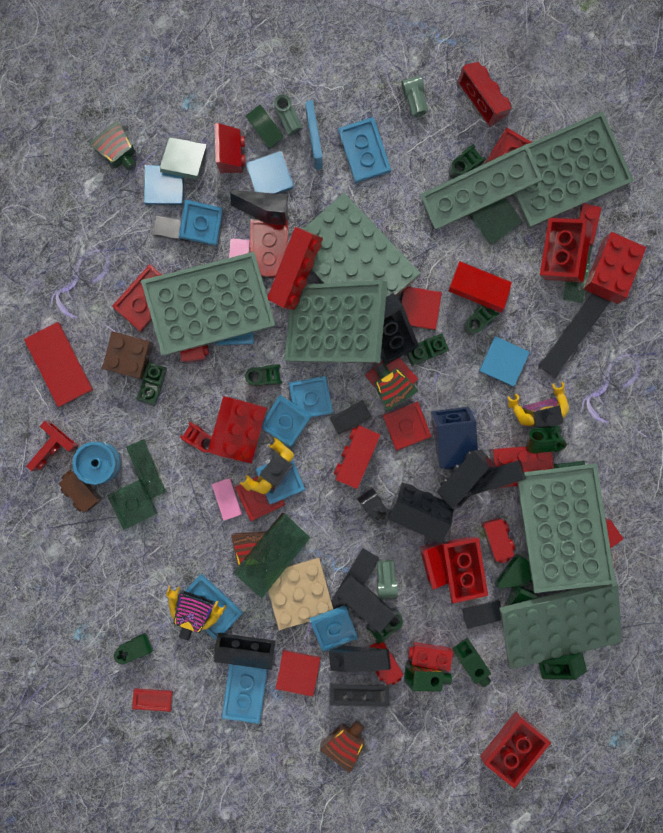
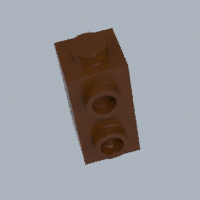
M69 470L61 477L63 480L58 483L61 486V492L73 500V506L79 512H89L102 500V497L90 484L81 481L74 471L71 472Z

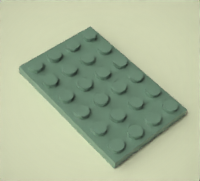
M604 112L597 113L529 143V149L543 181L515 193L514 197L528 228L633 182V177Z
M345 193L303 228L323 238L321 248L316 255L313 268L311 269L323 284L384 280L387 281L386 297L392 293L398 296L421 275Z
M254 252L141 280L162 357L275 327Z
M374 280L305 285L295 310L289 309L284 361L380 363L387 281Z
M597 464L524 472L526 480L517 482L533 593L616 584Z
M617 582L616 584L578 588L500 608L507 663L510 669L622 642L619 587Z

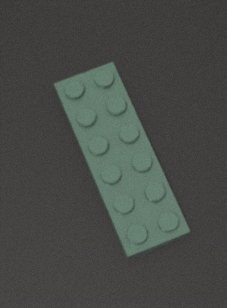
M526 144L420 194L432 224L435 230L533 186L543 181L529 146Z

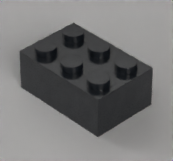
M394 293L386 297L380 356L385 365L419 347L405 309Z
M401 482L393 498L388 520L442 543L452 525L454 508L451 509L444 500L433 496L429 492L421 491L411 484Z

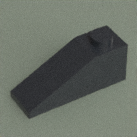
M230 190L231 206L267 224L286 225L288 195Z
M343 645L329 651L331 671L358 672L391 669L389 649Z

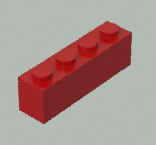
M298 227L294 228L267 298L269 301L283 308L295 310L302 290L306 285L310 270L313 268L316 255L321 248L322 237Z

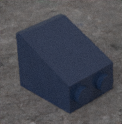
M469 407L431 411L438 464L440 468L452 469L465 461L464 457L472 450H478L476 420Z

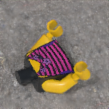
M561 382L560 388H556L555 384H553V393L557 398L519 406L518 394H514V400L508 396V407L513 409L521 425L530 428H545L563 424V418L569 413V405L566 395H564L565 387L563 382Z
M273 438L275 440L273 445L269 444V447L277 453L261 472L258 481H253L246 475V481L240 482L247 491L253 490L261 494H267L268 492L273 494L294 466L291 462L294 458L293 452L277 438Z
M169 585L166 592L171 617L174 619L175 625L182 627L179 638L184 640H190L192 631L200 633L202 629H209L219 620L227 607L224 605L221 608L218 606L219 601H213L185 590L179 593L180 587L173 591L171 590V585Z

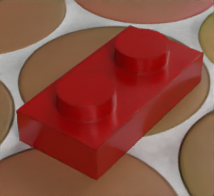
M584 203L581 205L578 219H588L593 225L590 240L591 246L594 243L602 207Z

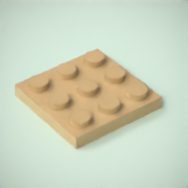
M320 558L264 573L279 630L309 622V618L333 610Z

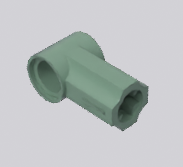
M416 76L402 80L403 94L408 100L412 117L417 118L428 113L422 77Z
M286 94L276 96L274 110L279 116L287 135L298 133L303 128L291 104L290 97ZM284 102L288 106L285 109H281L278 107V104Z
M394 560L377 561L378 597L380 599L398 598Z

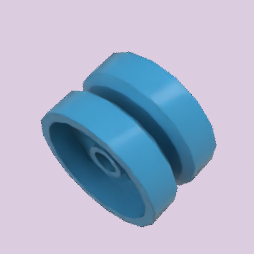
M90 442L77 449L73 456L72 465L74 473L81 481L86 484L96 485L114 479L121 469L122 461L120 453L111 444L106 442Z

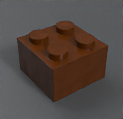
M112 331L102 369L142 379L154 343Z

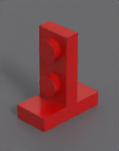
M44 421L39 427L51 437L26 467L31 471L42 470L48 463L46 460L60 450L59 445L63 446L68 452L75 451L79 445L51 421Z

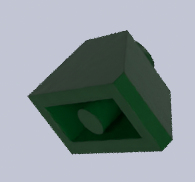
M516 553L494 584L500 589L528 585L529 582H532L529 561Z
M515 586L512 587L505 605L509 606L540 597L531 590Z
M571 653L538 663L542 679L576 680L587 672L583 653Z

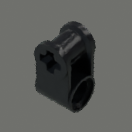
M373 488L357 498L375 523L384 525L389 521V511ZM378 511L381 513L385 511L386 514L383 521L376 519Z

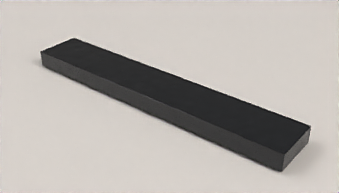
M592 293L539 364V367L552 377H555L611 301Z

